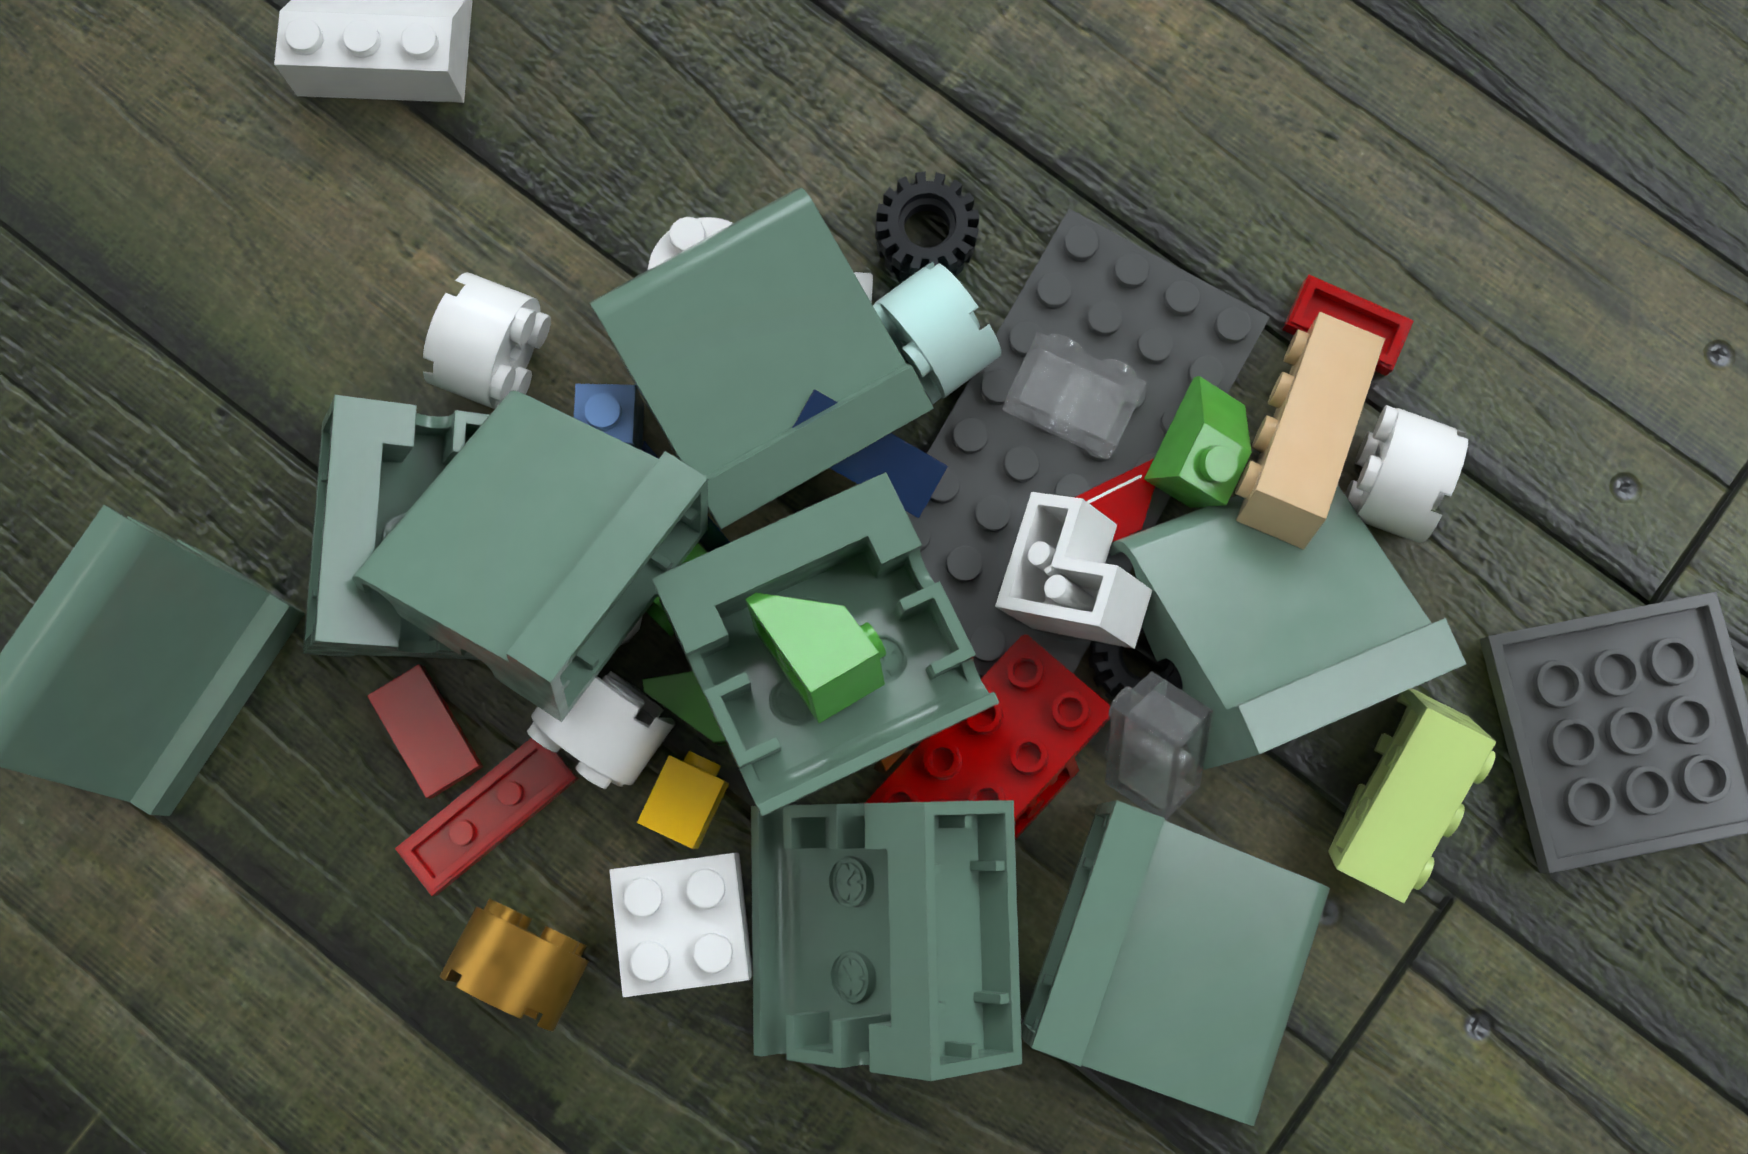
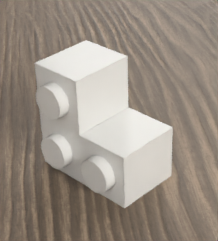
M1031 492L995 607L1032 629L1135 649L1152 589L1121 567L1105 564L1117 527L1115 522L1082 498Z

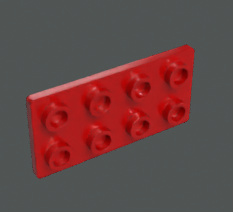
M1024 634L981 678L989 693L995 692L1000 703L924 739L865 803L1014 800L1016 840L1080 771L1075 756L1111 719L1113 709L1029 635Z

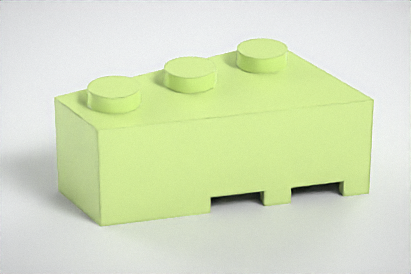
M1412 688L1400 693L1397 701L1407 706L1393 737L1385 733L1381 734L1374 751L1383 756L1366 786L1363 784L1358 785L1328 851L1337 870L1402 903H1405L1413 888L1416 890L1421 889L1430 877L1434 866L1432 854L1443 836L1450 837L1458 828L1465 810L1464 805L1461 803L1472 784H1480L1489 774L1495 760V752L1492 749L1496 744V741L1469 716Z

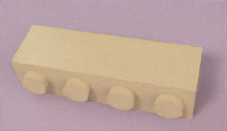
M1322 312L1318 313L1307 333L1299 329L1296 331L1283 362L1292 365L1289 374L1285 372L1280 374L1268 400L1269 405L1276 407L1274 417L1265 416L1252 444V449L1261 452L1257 463L1251 460L1248 462L1235 491L1236 495L1244 498L1236 519L1237 522L1305 549L1327 518L1385 338Z

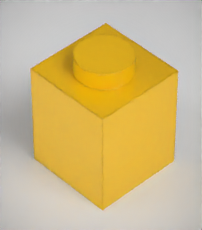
M688 751L684 761L669 755L637 823L691 849H698L729 785L726 781L716 777L721 766Z

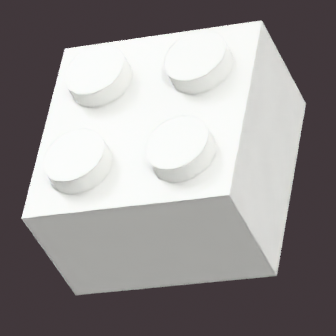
M739 853L609 870L623 997L750 980L753 976Z

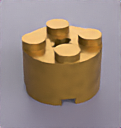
M489 898L484 910L476 906L439 977L445 981L457 982L456 987L519 1019H522L525 1014L536 1020L540 1012L543 1015L537 1026L553 1032L589 962L581 957L586 945L545 926L539 937L527 931L532 921L531 918Z

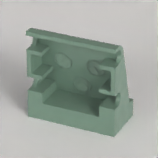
M803 188L791 191L589 302L647 407L665 434L676 458L708 478V513L721 529L934 409L913 366L904 361L817 207ZM814 389L838 402L792 428Z
M513 390L500 402L359 568L352 579L356 587L365 593L370 588L379 592L394 606L398 615L463 657L467 651L476 656L491 669L495 679L562 722L658 596L651 578L680 566L708 530V478L666 451L658 459L528 395Z
M341 395L334 396L322 422L303 654L342 657L370 655L480 660L468 651L463 657L398 615L394 606L373 588H370L365 593L356 587L352 577L489 417V414L455 410L450 416L435 417L416 413L417 405Z
M886 472L651 578L676 638L684 651L762 817L1000 703L995 692L989 693L978 675L974 664L976 653L941 582L934 583L924 565L920 553L922 544ZM757 592L845 606L859 626L868 622L880 637L886 650V656L880 659L885 685L823 722L818 723L755 632L745 599Z
M1337 485L1325 522L1305 549L1237 522L1236 519L1244 500L1239 495L1231 497L1226 506H1207L1111 543L1110 555L1114 556L1122 552L1127 555L1134 567L1136 579L1152 589L1142 628L1156 661L1158 662L1165 658L1169 659L1180 673L1183 689L1180 694L1172 698L1204 770L1262 754L1466 665L1446 618L1431 623L1360 516L1357 515L1358 513L1339 485Z
M103 505L0 653V767L127 801L149 815L170 816L305 612L212 555L181 540L176 541L147 524L129 516L126 518L112 508Z
M1014 800L787 805L764 817L761 816L757 806H751L754 1056L762 1057L786 1053L788 1061L836 1068L869 1065L871 1073L926 1081H935L1022 1064Z
M1118 800L1098 804L1021 1026V1037L1031 1048L1080 1067L1085 1066L1241 1123L1254 1126L1330 888L1167 822L1163 817Z

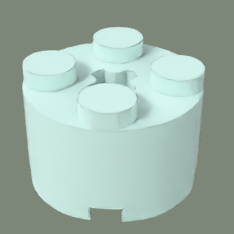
M931 262L921 268L873 305L904 361L913 366L931 404L948 396L1001 356L998 339L990 324L979 330L980 324L973 312L979 308L958 279L940 263L934 266V262Z

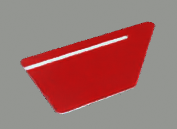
M1154 458L1074 497L1084 499L1117 524L1112 542L1130 536L1142 529L1155 486L1144 480Z

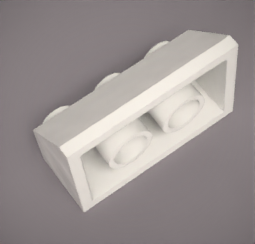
M291 0L279 13L274 65L297 96L464 103L472 0Z

